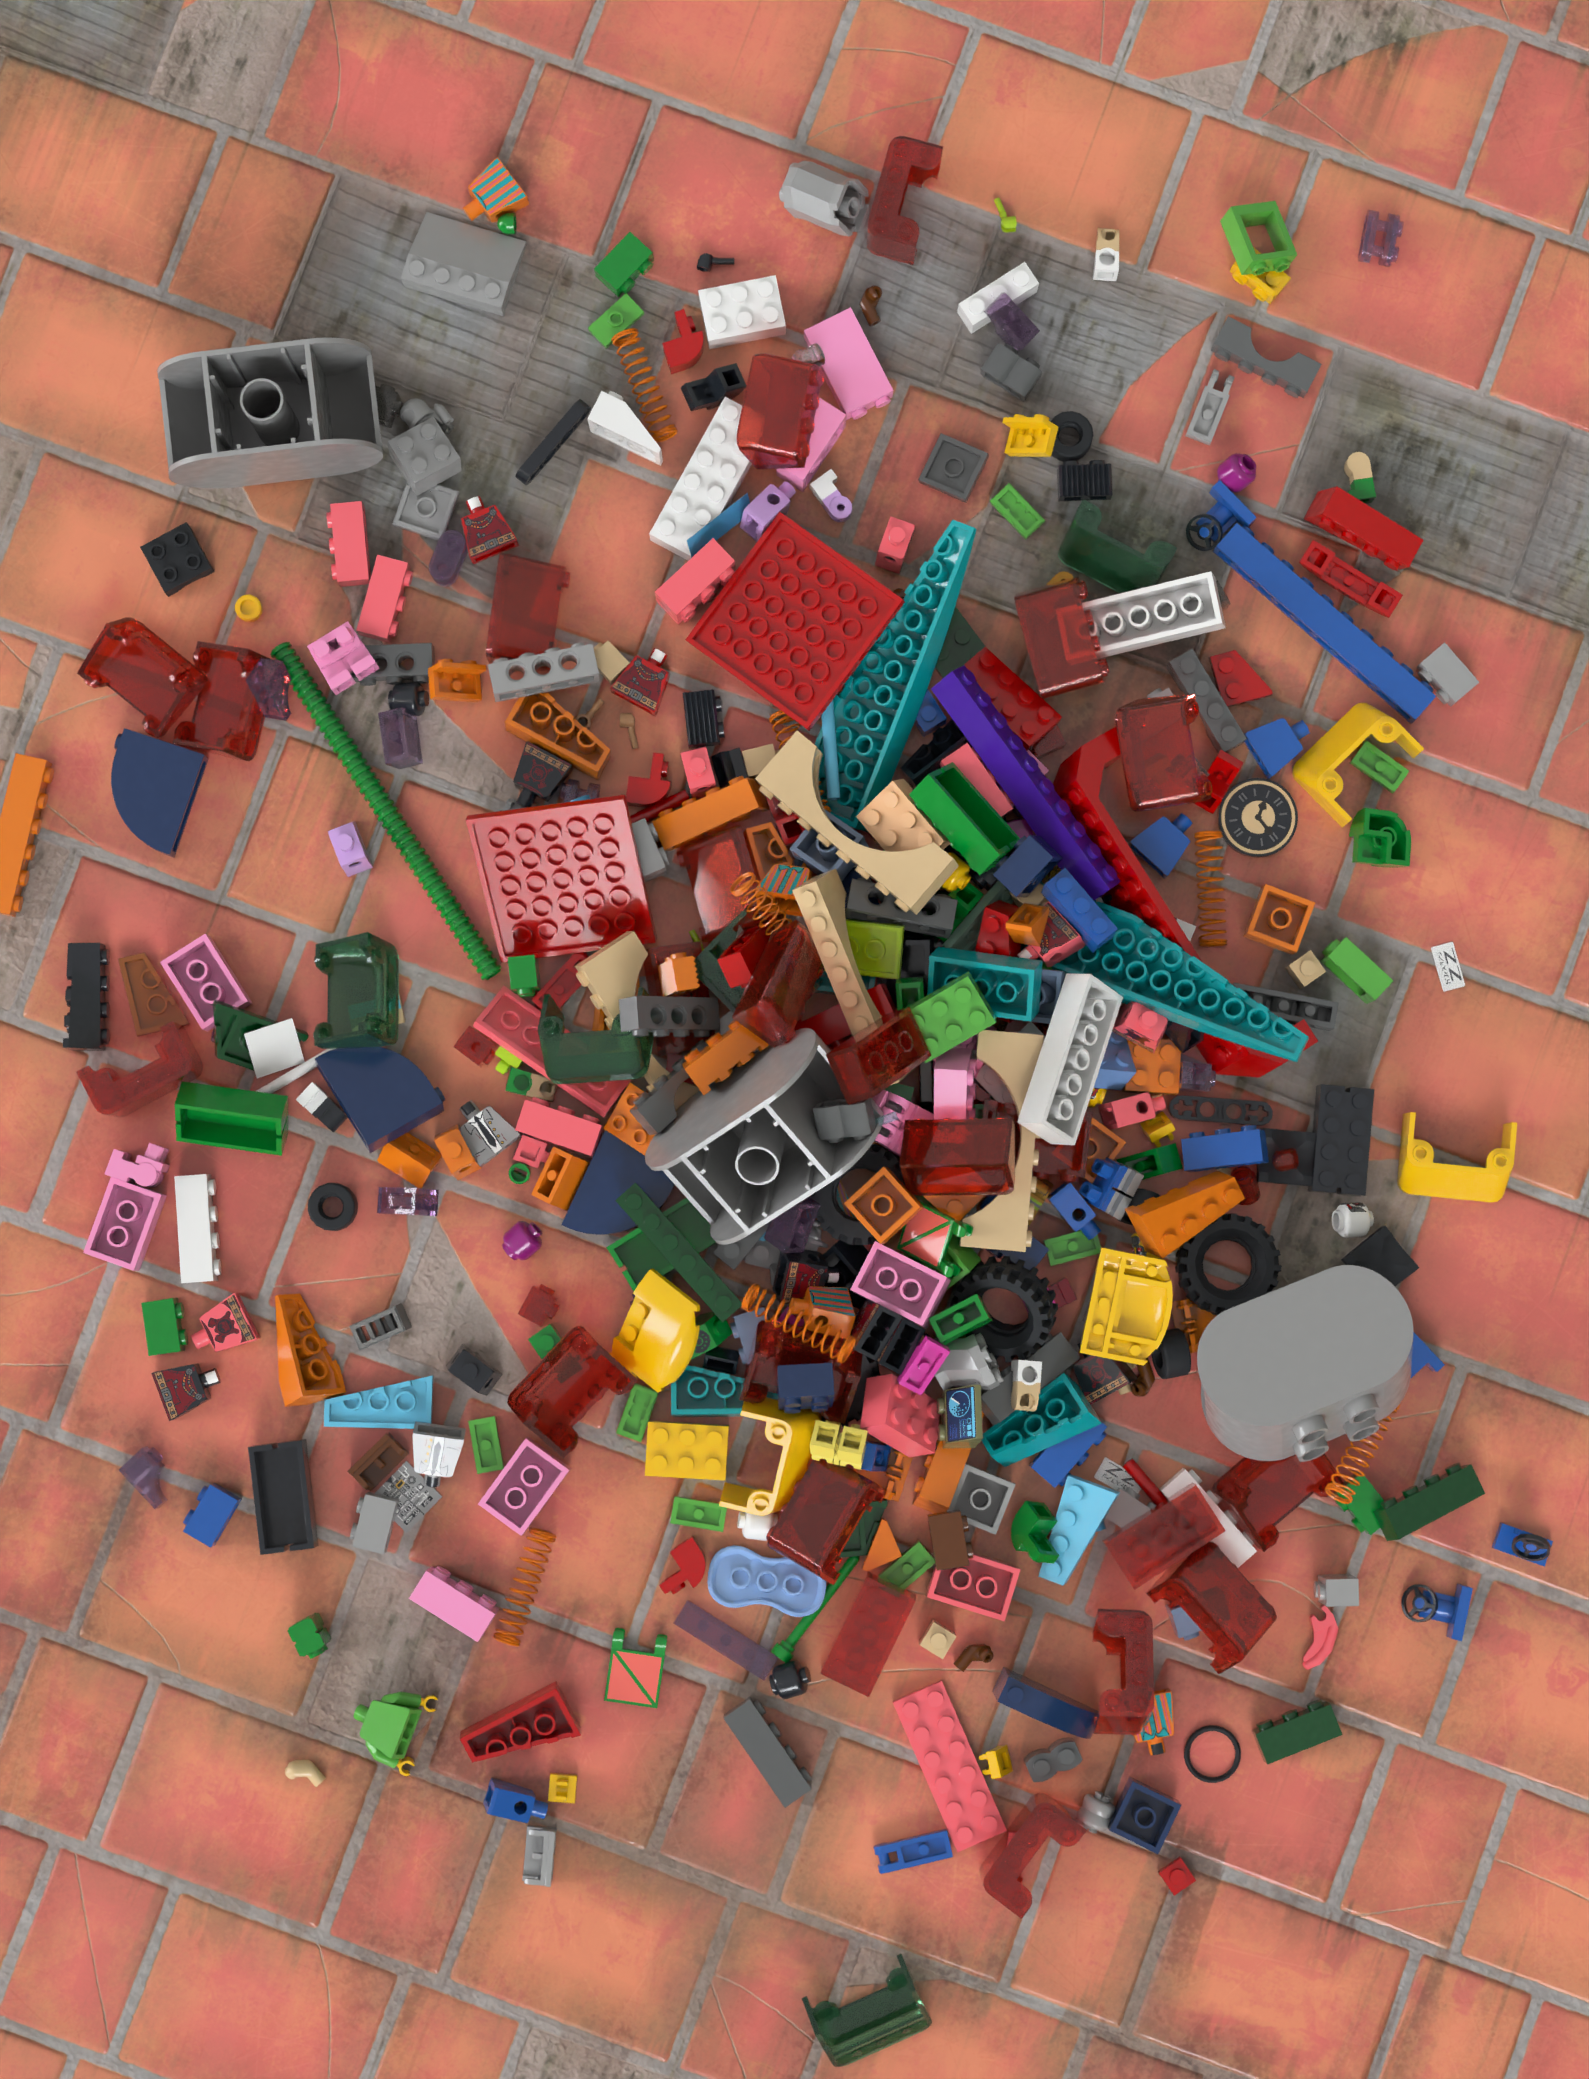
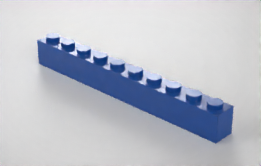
M1236 523L1217 544L1213 552L1412 724L1435 699L1436 695L1432 693L1434 691L1433 688L1425 681H1418L1413 676L1414 672L1404 663L1400 665L1393 659L1394 655L1389 649L1384 646L1379 647L1372 641L1374 637L1367 630L1357 628L1353 624L1354 620L1344 611L1340 613L1334 608L1333 601L1325 594H1318L1313 589L1314 585L1307 578H1300L1293 572L1294 568L1289 562L1284 559L1280 561L1268 544L1257 541L1254 538L1255 534L1250 528Z

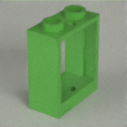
M1276 201L1231 206L1220 220L1241 275H1260L1269 271H1285L1297 256ZM1265 225L1275 252L1256 254L1245 227Z
M1347 937L1340 941L1336 938L1321 952L1325 956L1320 962L1366 1004L1375 1001L1393 982L1382 969Z

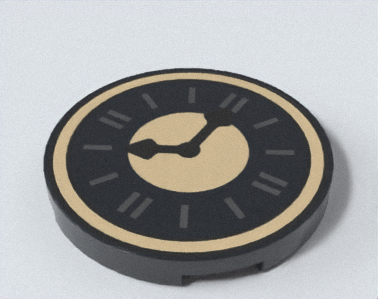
M1251 778L1233 786L1222 799L1218 812L1219 830L1223 832L1222 835L1225 842L1236 852L1251 857H1267L1279 852L1292 839L1298 823L1297 807L1290 793L1280 784L1265 778Z

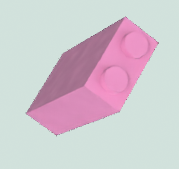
M851 307L804 330V339L815 361L823 358L825 360L824 365L819 366L841 411L846 414V420L853 418V420L859 419L867 414L868 409L874 406L881 408L891 401L890 398L893 397L894 390Z

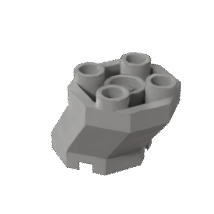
M810 161L792 163L779 191L780 201L784 202V208L794 218L804 219L842 236L853 235L852 232L862 231L870 212L869 204H865V197H869L868 189L859 179L848 178Z
M981 1333L956 1339L945 1345L949 1348L950 1353L935 1374L943 1391L970 1385H981V1390H991L1004 1381L998 1369L999 1365L993 1353L988 1352L987 1343Z

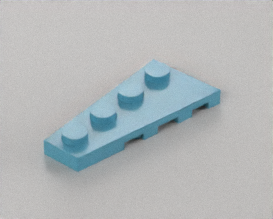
M434 1375L326 1399L324 1402V1427L414 1429L415 1421L432 1424Z
M1072 1474L1067 1476L1056 1514L1057 1523L1052 1528L1049 1542L1059 1554V1557L1054 1564L1042 1562L1038 1577L1062 1586L1068 1582L1085 1549L1091 1543L1097 1529L1106 1518L1110 1507L1120 1492Z

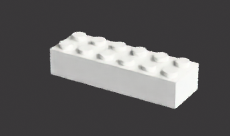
M724 397L650 531V541L689 561L691 555L686 540L729 507L772 429L771 421Z
M1212 571L1056 609L1066 661L1071 665L1226 628L1216 578Z
M1066 974L1017 1121L1050 1144L1075 1145L1123 999L1120 994L1091 974Z

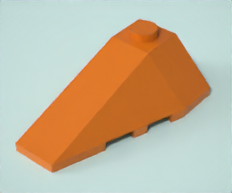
M280 1294L275 1296L278 1373L285 1407L309 1405L345 1394L346 1389L340 1366L336 1359L332 1361L325 1348L328 1344L324 1338L321 1339L314 1327L315 1320L301 1294Z

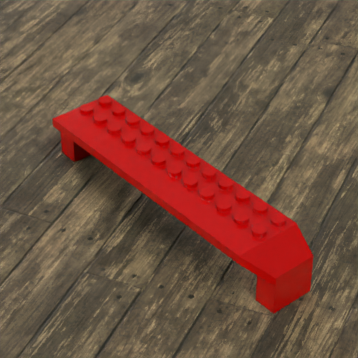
M1117 725L1082 745L1060 764L1053 782L1054 790L1068 804L1070 812L1084 826L1088 837L1100 848L1101 855L1115 869L1117 877L1121 881L1101 896L1104 897L1109 894L1112 896V900L1106 904L1136 915L1149 927L1156 929L1162 936L1172 943H1176L1189 955L1196 957L1202 962L1099 799L1103 770L1132 748ZM1305 1019L1293 1025L1309 1037L1304 1050L1318 1042ZM1204 1033L1203 1041L1196 1045L1213 1074L1260 1078L1289 1061L1288 1059Z

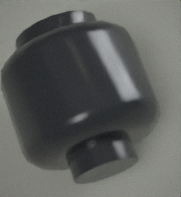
M418 682L397 683L388 694L389 708L398 717L420 716L424 712L425 707L429 705V694L427 691H424L422 685Z
M796 1660L777 1665L769 1676L770 1686L773 1693L779 1695L782 1699L806 1693L808 1683L811 1682L809 1669L806 1666L803 1667Z

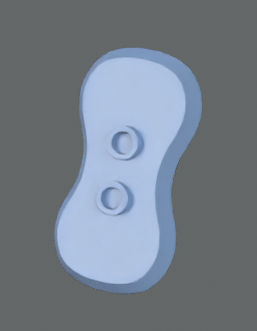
M733 1545L716 1552L708 1570L707 1583L710 1595L716 1602L729 1608L763 1604L772 1606L790 1616L803 1617L813 1614L819 1609L826 1592V1574L823 1566L817 1560H813L812 1557L807 1555L769 1558L761 1556L746 1547Z

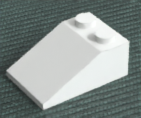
M601 391L588 417L590 432L661 466L663 462L661 448L626 402L623 401L624 398L612 391H609L608 394Z

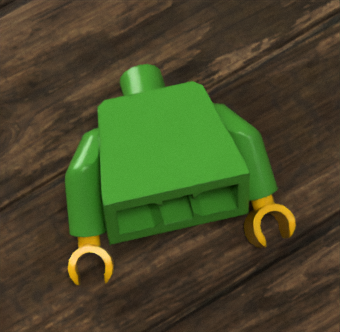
M401 1691L384 1695L381 1700H373L370 1707L360 1704L356 1708L354 1719L363 1723L360 1737L366 1741V1747L374 1760L392 1768L398 1767L400 1774L403 1776L410 1775V1771L403 1769L402 1766L405 1763L415 1766L414 1760L411 1757H405L422 1712L419 1706H423L428 1712L436 1711L435 1708L426 1707L427 1700H438L434 1695H427L425 1698H421L419 1694Z

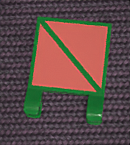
M919 1201L924 1208L903 1227L897 1249L937 1269L946 1277L958 1276L961 1267L944 1259L952 1234L954 1233L958 1237L971 1236L973 1226L958 1221Z
M615 1628L604 1701L657 1708L667 1635H657L655 1651L652 1653L623 1648L625 1629Z

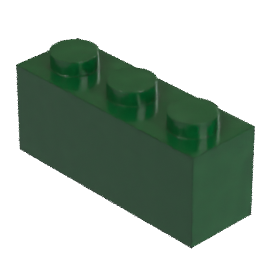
M1319 1699L1306 1705L1307 1709L1300 1712L1294 1709L1283 1713L1282 1719L1272 1722V1719H1268L1258 1723L1257 1729L1252 1730L1264 1762L1268 1765L1343 1735L1331 1704L1327 1701L1322 1702Z

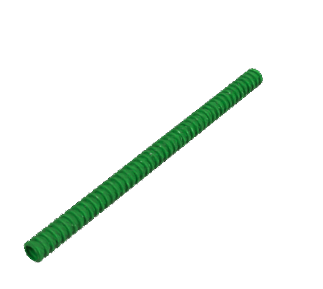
M284 642L276 646L271 651V657L276 658L275 663L277 665L280 664V671H284V677L289 678L288 683L294 686L292 688L294 692H298L297 697L302 699L301 703L303 706H307L306 711L312 713L310 717L316 720V726H320L319 731L325 733V740H329V746L334 747L333 752L335 754L338 753V760H342V766L347 767L346 772L352 775L350 777L352 781H356L355 786L357 788L360 787L359 792L361 795H365L364 800L370 802L368 806L374 809V815L379 816L377 820L383 822V829H387V835L392 836L391 841L393 843L396 842V849L401 850L400 855L405 856V863L410 864L409 869L414 870L413 875L419 878V884L424 885L422 889L428 891V898L431 897L432 904L437 905L436 910L441 911V918H445V924L450 925V932H454V938L459 939L458 944L460 946L463 945V952L469 954L467 958L469 960L472 959V965L478 968L476 970L477 973L482 974L481 979L488 980L502 969L501 965L496 964L498 960L492 958V951H488V945L483 944L484 939L482 937L479 938L478 935L480 933L478 930H474L475 925L473 923L470 924L469 921L471 919L469 916H465L466 911L460 909L462 905L456 902V896L451 895L453 891L447 889V882H443V876L438 875L439 870L437 868L434 869L433 866L435 864L433 861H429L430 856L428 854L425 855L426 850L420 847L421 842L415 840L417 836L411 833V827L406 826L408 822L402 820V813H398V807L393 806L394 801L392 799L389 800V793H385V787L380 786L381 781L375 778V772H371L372 767L366 764L368 762L366 758H362L363 753L357 751L359 747L353 744V738L348 737L350 735L349 732L344 731V724H340V718L335 717L336 712L334 710L331 711V704H327V698L322 697L323 692L317 689L319 687L317 683H313L314 678L309 676L310 672L308 669H304V663L299 662L301 658L295 656L296 651L291 649V643Z

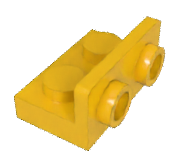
M1254 248L1256 254H1262ZM1236 261L1230 270L1236 282L1241 285L1246 284L1253 290L1252 293L1258 300L1266 301L1271 304L1291 279L1284 271H1269L1260 275H1241Z

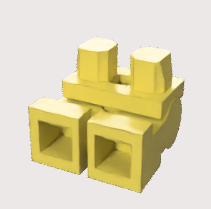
M827 1418L825 1422L816 1420L810 1442L812 1460L820 1461L823 1458L830 1464L844 1467L847 1464H851L854 1469L861 1470L868 1431L860 1429L858 1424H851V1427L844 1426L843 1432L840 1433L841 1422L830 1418Z

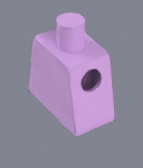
M786 481L779 488L773 484L766 487L744 509L740 528L758 542L779 512L784 515L788 513L791 502L790 498L796 493L794 487Z
M355 821L328 831L338 861L348 877L373 868Z

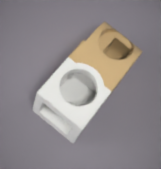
M1098 228L1093 280L1116 281L1119 272V229Z
M1011 1360V1371H1013L1011 1405L1013 1410L1036 1411L1040 1394L1042 1362Z

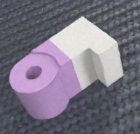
M830 469L810 483L809 489L831 519L836 522H845L851 516L852 503L847 497L842 496L835 487L834 483L837 482V476Z

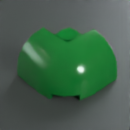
M1372 808L1359 810L1352 821L1349 837L1354 838L1352 862L1369 864L1373 867H1409L1411 833L1410 830H1407L1404 822L1398 817V814Z

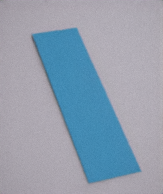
M748 493L686 540L691 558L711 539L714 538L717 541L741 522L743 511L750 504Z

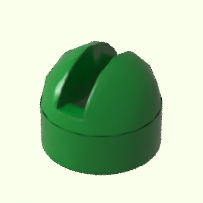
M506 213L499 217L497 225L502 233L508 235L516 234L517 223L515 213Z
M522 1162L514 1163L509 1169V1178L516 1184L525 1183L531 1176L530 1167ZM515 1168H519L527 1172V1175L515 1171Z

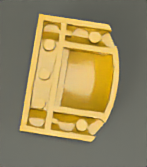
M1101 1247L1083 1328L1080 1353L1143 1366L1148 1362L1146 1358L1155 1349H1158L1171 1316L1172 1282L1165 1260Z
M653 1268L647 1272L633 1292L635 1295L634 1301L619 1335L613 1339L612 1356L658 1393L665 1390L663 1387L674 1383L682 1375L693 1356L700 1325H695L694 1311H700V1305Z

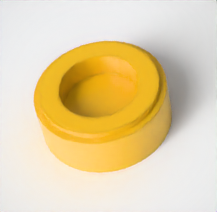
M248 594L241 596L236 601L235 612L241 620L254 622L262 614V604L257 597Z

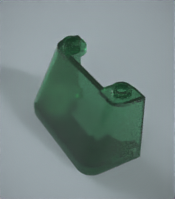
M1083 499L1058 550L1060 561L1119 593L1159 584L1177 547L1159 540L1151 543L1145 554H1142L1098 531L1097 529L1102 519L1101 511L1097 506Z
M369 932L316 944L315 965L321 972L328 975L327 1022L319 1023L315 1027L313 1033L314 1045L322 1049L394 1045L398 1040L399 957L395 946Z

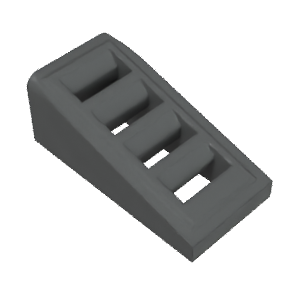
M400 1303L349 1327L359 1350H362L412 1328V1325L403 1305ZM382 1317H385L386 1322L390 1329L389 1332H387L385 1328V1325L382 1321ZM373 1321L375 1322L380 1336L378 1337L371 1323ZM365 1325L371 1340H366L361 1326Z

